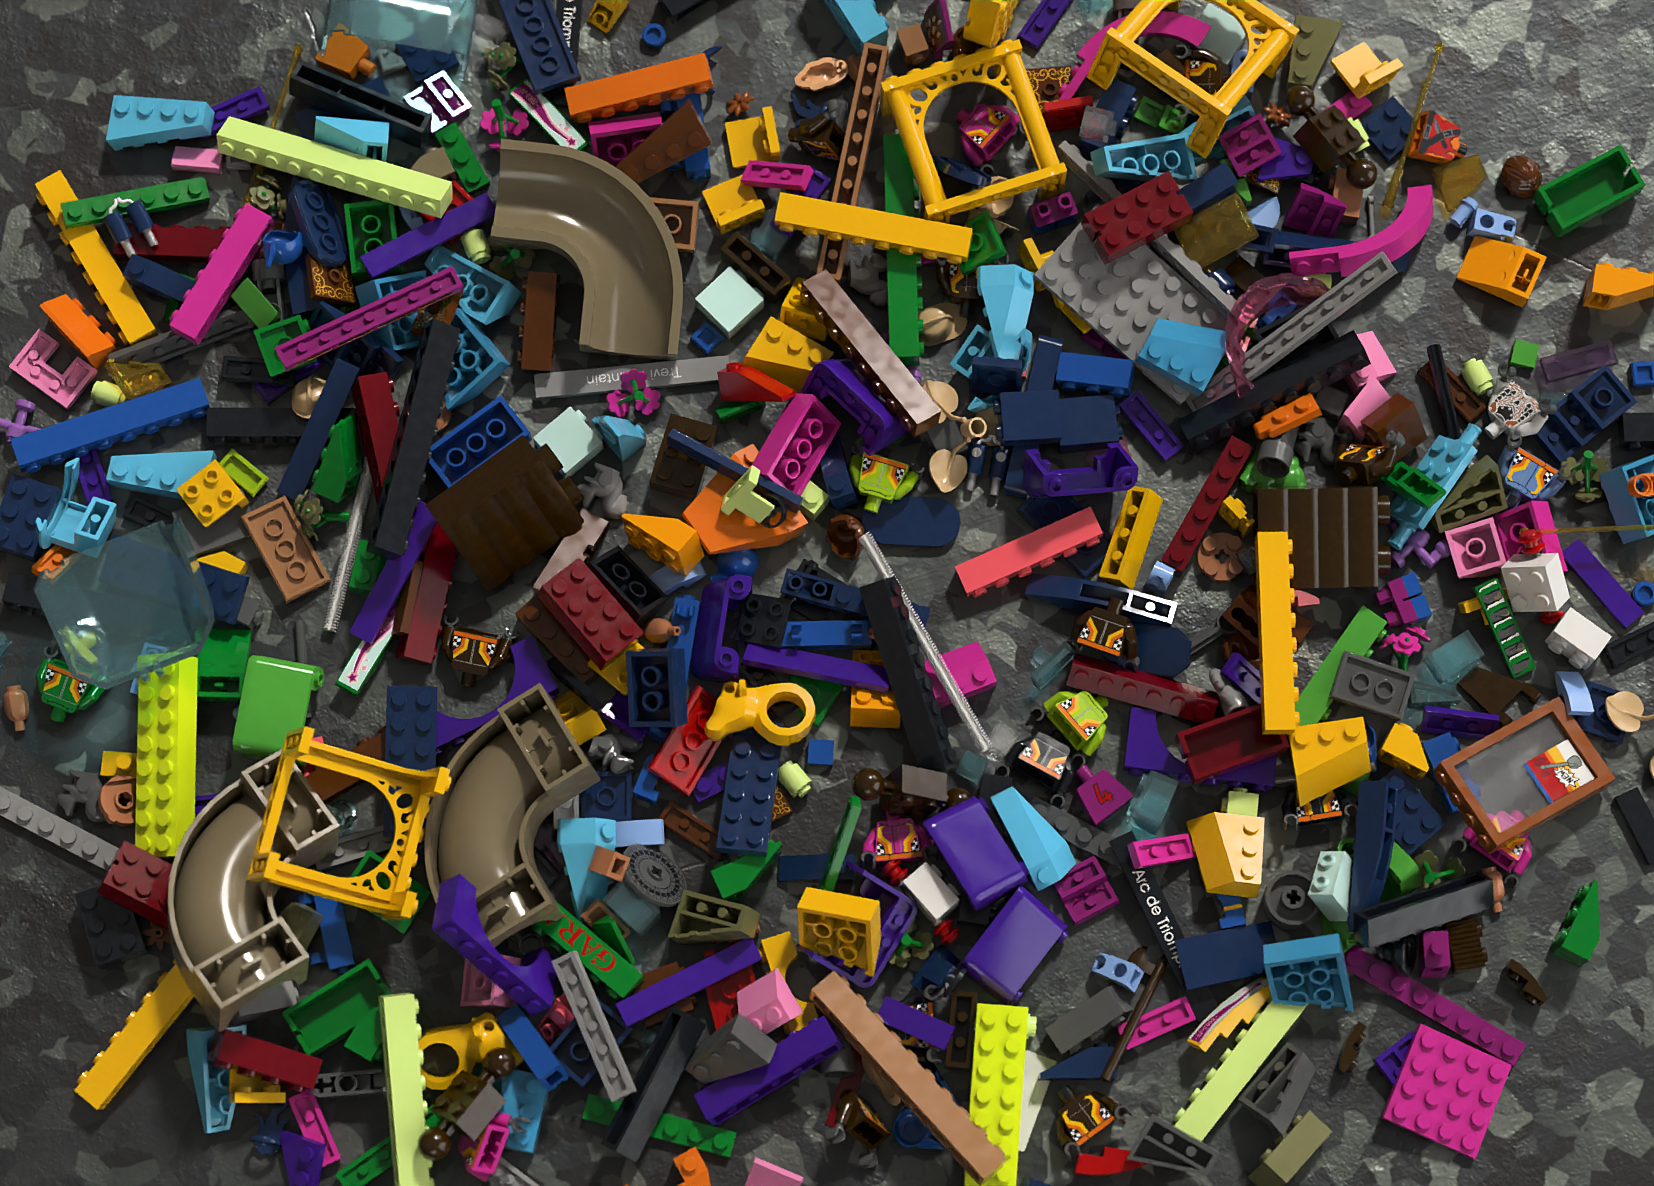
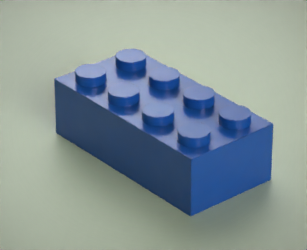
M500 395L431 445L432 455L427 465L444 487L448 489L520 436L524 435L527 441L531 442V433Z

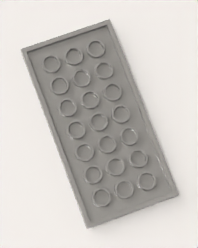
M1080 223L1033 275L1034 278L1126 359L1133 360L1136 368L1178 405H1181L1191 392L1134 361L1157 318L1232 332L1233 335L1224 355L1243 335L1244 331L1231 320L1228 321L1210 301L1146 245L1105 265L1094 247L1096 240L1090 241Z

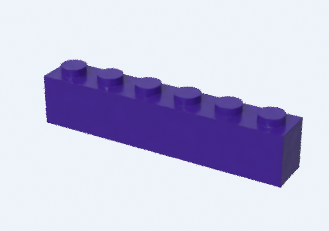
M825 1016L816 1017L809 1021L806 1027L789 1033L786 1039L777 1044L770 1064L717 1080L714 1083H708L701 1087L700 1091L694 1094L706 1120L716 1127L845 1047L832 1023Z

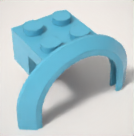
M977 324L949 365L972 380L973 356L995 358L989 331ZM1024 327L1015 339L1021 344V353L1018 360L1022 361V375L1032 354V333ZM990 395L984 399L975 397L967 409L974 413L993 407V401L998 396Z
M75 458L65 464L62 493L48 527L47 520H44L42 524L41 519L37 517L36 536L40 547L43 549H47L53 543L98 558L116 523L117 504L94 496L88 506L73 502L80 467V458Z

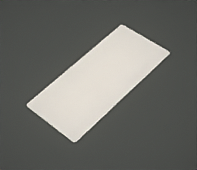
M1025 1050L1018 1149L1020 1151H1025L1050 1081H1038V1075L1057 1064L1055 1060Z

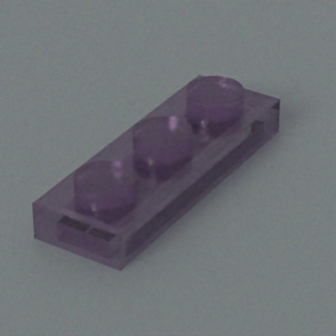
M1610 339L1543 357L1539 362L1546 383L1598 370L1605 364L1608 367L1616 365L1618 360Z

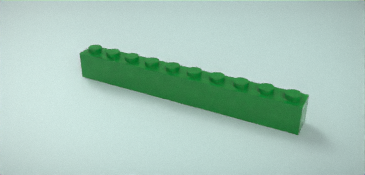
M883 134L885 211L920 218V209L915 208L914 201H919V186H914V179L916 178L900 134ZM889 247V250H887L889 346L905 366H920L919 357H924V342H919V334H924L923 320H918V312H923L922 297H917V289H922V275H917V267H921V253L913 252V255L900 253L899 249Z

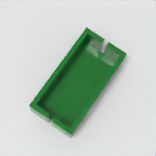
M1621 144L1537 188L1532 198L1543 216L1549 215L1546 221L1557 238L1641 193L1646 184L1636 168H1630L1626 176L1623 174L1632 162Z
M367 959L283 1011L282 1015L293 1033L297 1035L296 1038L306 1055L316 1057L351 1035L357 1023L378 1011V996L392 994L372 961Z

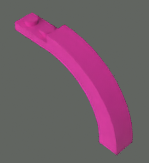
M1161 11L1139 37H1168L1183 42L1190 47L1198 48L1211 26L1188 15ZM1127 16L1102 28L1082 47L1076 58L1081 60L1083 64H1076L1070 74L1073 76V79L1069 85L1064 83L1057 93L1060 97L1059 100L1073 98L1085 80L1106 32L1111 27L1116 29Z
M1432 185L1407 188V202L1399 217L1390 226L1372 237L1348 245L1289 252L1292 277L1341 271V277H1346L1381 251L1386 254L1390 262L1398 259L1421 240L1431 224L1434 214Z

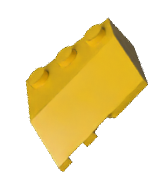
M771 316L748 351L741 366H752L795 390V393L803 394L800 391L813 367L823 360L834 359V352Z
M1363 717L1296 727L1293 734H1288L1300 807L1371 772Z
M1213 812L1186 821L1206 892L1257 898L1261 885L1264 818Z
M806 887L797 906L799 945L826 957L833 955L844 960V965L851 968L853 965L866 970L864 974L873 977L881 941L880 901Z

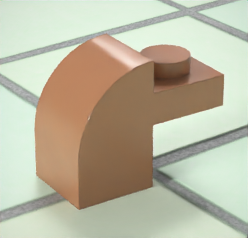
M596 845L587 870L623 883L630 857Z

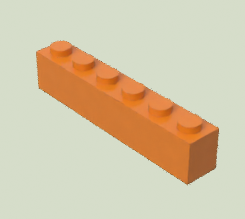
M705 53L564 89L569 113L574 123H587L595 117H611L615 112L623 110L634 111L639 106L646 104L653 106L660 104L662 100L670 98L677 100L685 97L686 94L694 92L696 94L705 93L710 88H714L708 59Z

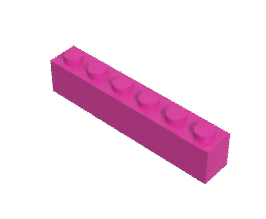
M247 203L243 209L240 208L236 212L232 227L224 231L220 246L211 252L208 258V265L197 274L196 283L192 290L189 289L185 293L182 306L171 315L169 322L173 333L199 346L262 246L263 237L274 227L275 224L271 216Z

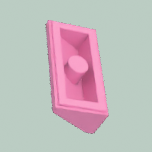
M176 146L171 166L173 170L221 174L224 154L219 153L217 149Z

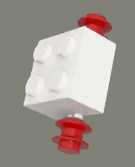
M1530 529L1522 532L1518 538V542L1524 544L1520 549L1524 554H1514L1501 567L1513 612H1542L1543 614L1539 617V620L1551 625L1559 622L1560 618L1563 617L1564 613L1559 609L1570 596L1558 553L1540 554L1539 552L1545 547L1544 542H1539L1543 535L1535 529Z
M901 860L898 862L890 861L882 869L884 874L881 877L888 876L891 880L890 886H897L898 884L900 887L902 886V890L906 895L915 901L920 911L936 927L933 936H941V945L947 943L948 946L960 936L957 933L960 927L954 929L951 926L953 919L942 920L958 907V891L952 884L946 885L942 881L941 876L943 875L934 864L929 866L925 862L907 877L909 869L902 870L899 867Z

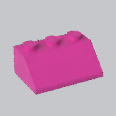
M660 112L588 122L593 156L608 162L612 166H616L662 124Z
M1530 501L1493 516L1506 562L1514 554H1524L1520 550L1524 544L1519 543L1518 538L1522 532L1535 529L1543 535L1539 542L1545 543V547L1539 553H1558L1563 573L1568 571L1548 501Z
M978 641L939 656H942L940 659H943L942 663L945 662L943 665H947L945 667H948L947 671L950 670L948 672L951 673L950 676L953 675L951 679L954 678L953 681H956L954 684H957L956 687L959 686L958 689H961L959 692L962 691L961 695L964 694L962 698L965 697L966 699L996 687L997 680L988 658ZM926 660L925 668L928 677L932 680V690L936 701H938L941 708L953 704L950 697H948L949 695L945 692L943 684H941V681L937 678L938 676L934 673L935 671L931 667L930 662H928L929 660Z

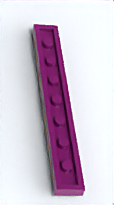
M453 266L276 346L274 347L275 353L285 371L291 370L464 290V286Z
M1355 945L1343 953L1348 973L1490 1055L1511 1064V1067L1516 1064L1526 1045L1525 1043L1416 980L1400 975L1395 968Z

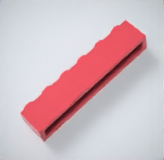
M1090 506L955 566V570L967 597L973 595L976 598L987 593L986 589L995 585L996 588L1008 584L1010 582L1009 579L1016 575L1019 578L1032 573V568L1039 565H1041V568L1053 564L1055 562L1054 559L1061 555L1066 558L1077 553V548L1084 545L1089 548L1100 543L1099 539L1103 537V532Z

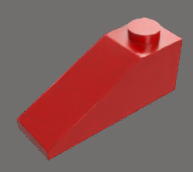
M740 362L729 363L726 365V368L717 372L721 400L784 402L796 395L795 390L752 366H741Z

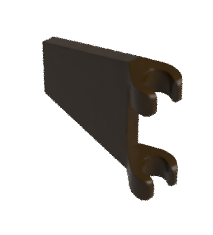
M1474 666L1457 683L1488 714L1499 715V726L1501 728L1513 722L1501 710L1520 692L1530 703H1535L1541 695L1536 688L1528 683Z

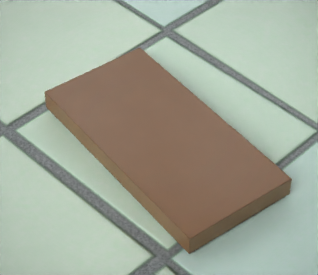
M286 496L241 516V521L286 604L331 582L307 535L303 533L304 529Z

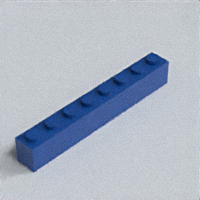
M196 378L11 438L10 441L21 473H34L40 470L42 466L48 464L58 465L63 463L66 458L72 456L75 458L83 457L89 453L88 451L95 448L104 450L111 447L112 443L121 440L122 442H129L135 439L137 435L143 433L153 434L158 432L161 427L167 425L174 427L182 424L183 420L189 418H202L207 415V408H210L201 379Z

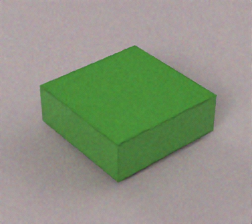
M1515 340L1509 365L1533 370L1536 364L1539 345Z

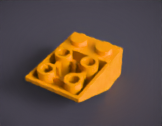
M1474 236L1456 279L1523 308L1539 276L1546 256L1522 246Z
M1610 263L1596 264L1586 279L1582 306L1609 310L1653 297L1654 272H1638L1636 268L1632 267L1616 268Z
M624 513L621 516L629 544L637 550L642 549L647 552L652 560L663 562L675 574L680 573L687 577L704 557L697 530L679 519Z
M853 650V661L885 667L880 651ZM891 685L888 693L851 687L850 726L900 729L901 715Z

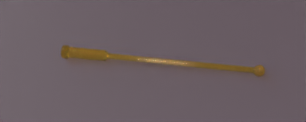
M1438 42L1435 45L1436 52L1399 165L1394 170L1385 200L1382 202V205L1385 207L1394 208V201L1404 173L1403 165L1440 52L1445 48L1442 42Z
M300 43L294 45L295 52L270 126L271 129H275L289 86V77L294 71L299 53L303 51V46ZM255 165L246 195L242 200L244 203L254 205L250 202L249 190L252 187L258 188L260 181L256 176L262 177L263 165Z
M1654 524L1535 530L1542 534L1654 529ZM1526 527L1521 528L1519 532L1520 535L1522 534V532L1529 529Z

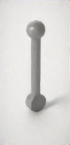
M1368 196L1369 237L1374 236V197Z

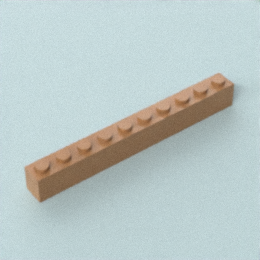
M864 42L831 202L858 207L880 101L881 82L884 81L889 57L888 46ZM824 235L816 274L826 269L841 286L851 240L841 238V241H833L827 239V235Z
M833 971L811 989L809 999L979 1186L983 1185L1004 1166L1006 1159L1002 1149L996 1144L993 1145L987 1139L988 1136L982 1127L973 1124L968 1112L953 1102L950 1092L944 1087L941 1088L935 1082L936 1079L931 1071L921 1067L916 1055L911 1050H906L900 1044L901 1040L898 1035L893 1031L890 1032L884 1026L883 1019L876 1012L872 1013L869 1010L865 999L860 994H855L849 988L850 984L847 979L842 975L838 976Z

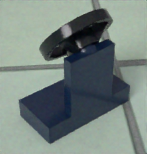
M940 944L909 983L917 991L924 990L929 985H937L941 988L944 984L942 996L946 998L968 970L963 967L962 970L955 971L960 960L946 946ZM935 988L933 994H935V992H936L939 988Z

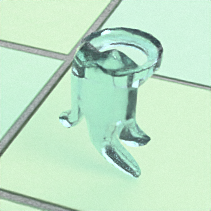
M344 799L336 800L330 805L325 804L340 825L339 835L341 837L346 836L358 818L355 806L350 801ZM345 805L350 808L351 815L345 818L344 813L334 807Z

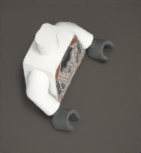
M1501 363L1498 366V374L1501 378L1497 379L1488 403L1487 410L1492 422L1484 430L1493 440L1502 432L1507 436L1510 432H1513L1512 440H1516L1521 435L1524 437L1536 434L1548 419L1547 415H1552L1557 411L1556 405H1549L1551 399L1543 398L1538 403L1513 380L1509 382L1508 378L1516 375L1515 367H1510L1506 374L1508 363Z

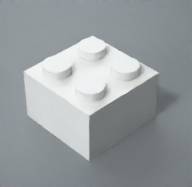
M1570 607L1546 638L1545 642L1549 644L1550 650L1556 654L1562 653L1569 658L1568 661L1571 665L1578 669L1583 668L1586 670L1596 660L1612 636Z

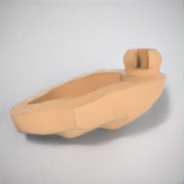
M831 57L812 61L806 64L804 69L797 74L795 83L799 88L808 89L813 92L825 88H833L845 79L848 73L847 63L844 60Z

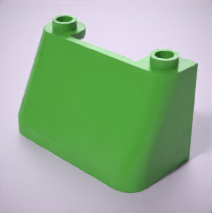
M252 655L247 663L233 736L234 751L250 761L260 762L283 749L287 732L305 726L311 691H317L323 685L324 669L308 664ZM295 760L297 766L306 767L305 762Z

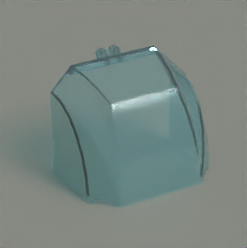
M329 0L320 55L325 56L328 37H332V32L344 31L343 34L346 36L351 35L441 51L447 54L453 51L461 55L458 80H463L469 62L477 0Z
M181 517L174 519V524L165 525L164 521H158L60 560L62 565L51 572L49 569L40 572L34 591L73 677L105 690L140 676L146 683L150 681V672L155 671L159 677L164 676L163 667L201 653L215 621L214 610L203 573Z

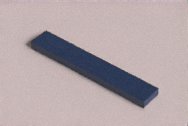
M340 358L336 359L276 492L294 500L299 494L303 495L326 445L329 431L336 423L360 370L359 367Z
M671 429L668 434L666 445L736 482L749 469L675 429ZM759 474L757 485L753 491L760 495L767 493L777 494L784 501L786 508L797 514L801 508L803 497ZM767 496V497H766V498L770 499L771 501H773V502L779 504L778 501H777L775 498L770 497V496Z

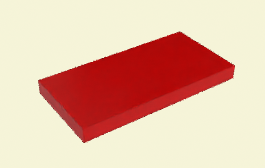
M695 686L687 700L688 723L671 727L647 767L650 772L685 797L690 796L722 741H712L705 734L704 727L713 714L717 698L701 686Z

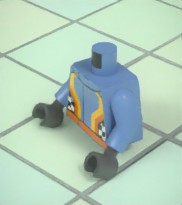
M1510 432L1507 437L1508 445L1504 446L1498 459L1503 489L1508 493L1506 496L1508 508L1513 509L1517 507L1521 501L1524 503L1544 501L1555 496L1566 483L1565 479L1573 477L1576 470L1571 475L1565 474L1564 468L1568 465L1566 463L1559 469L1560 475H1557V469L1519 447L1522 444V435L1518 442H1512L1510 438L1513 432Z

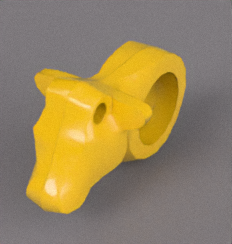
M745 679L739 680L738 683L729 681L724 683L713 714L706 722L704 730L709 739L720 741L730 733L753 727L767 741L776 745L789 746V744L797 743L808 735L815 721V705L812 696L804 688L794 683H778L747 688ZM790 701L800 707L803 711L804 719L795 727L781 728L771 722L767 711L774 703Z
M488 1012L473 1017L472 1022L468 1024L427 1029L421 1033V1039H418V1048L422 1051L431 1044L445 1043L451 1046L459 1057L456 1068L443 1076L432 1075L420 1065V1072L425 1077L426 1087L432 1090H444L445 1092L456 1075L462 1070L471 1073L475 1063H483L485 1054L493 1048L502 1047L508 1049L515 1058V1068L524 1059L497 1021L495 1015Z

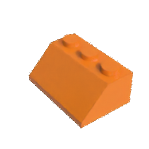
M65 294L43 302L40 305L41 310L51 324L96 370L109 361L108 354L117 351L114 346L117 343L116 340L108 332L103 334L98 329L101 325L92 315L87 317L83 313L85 308L77 298L71 300Z

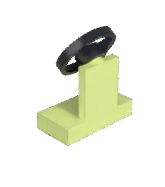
M752 465L724 495L721 511L729 516L736 508L767 528L778 527L786 518L785 503L777 494L767 493L759 496L752 491L757 485L760 470ZM767 496L775 498L780 507L776 508L774 504L764 498ZM781 511L779 522L771 525V518H774L777 512Z

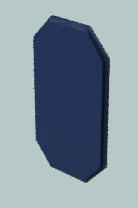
M1131 622L1135 627L1138 641L1137 656L1140 659V664L1137 670L1153 675L1176 677L1190 666L1192 642L1180 628ZM1102 652V656L1107 662L1123 666L1126 656L1124 659ZM1128 662V668L1134 669V664Z

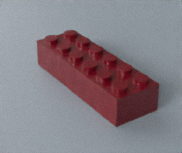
M387 372L359 376L351 387L377 506L399 425L397 417L400 416L398 403L394 402L392 393H394L393 380L388 378Z

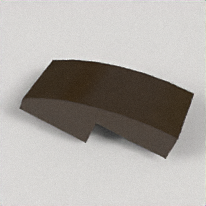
M1238 256L1225 269L1234 280L1235 285L1241 289L1243 295L1259 308L1277 292L1268 280L1241 256Z
M1513 958L1510 959L1503 970L1507 972L1506 976L1513 982L1523 983L1519 993L1524 995L1522 997L1523 1000L1532 1006H1536V1004L1539 1006L1543 1005L1547 997L1539 983L1520 963Z
M1360 1021L1351 1029L1342 1046L1337 1064V1073L1340 1076L1345 1071L1350 1074L1359 1063L1356 1057L1360 1053L1352 1048V1046L1358 1047L1366 1037L1363 1032L1367 1027Z

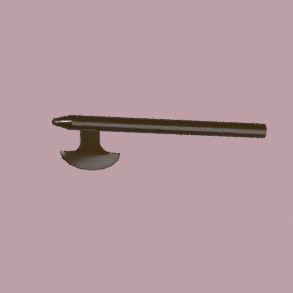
M1145 946L1137 948L1129 957L1128 962L1137 965L1150 978L1100 1076V1079L1105 1083H1109L1168 965L1164 954L1159 958L1156 965L1147 961L1145 953L1148 947Z

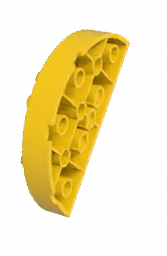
M971 0L966 16L969 19L964 25L963 38L985 47L993 48L997 45L999 39L1004 40L1007 29L1010 28L1014 18L1013 10L1016 8L1019 0Z

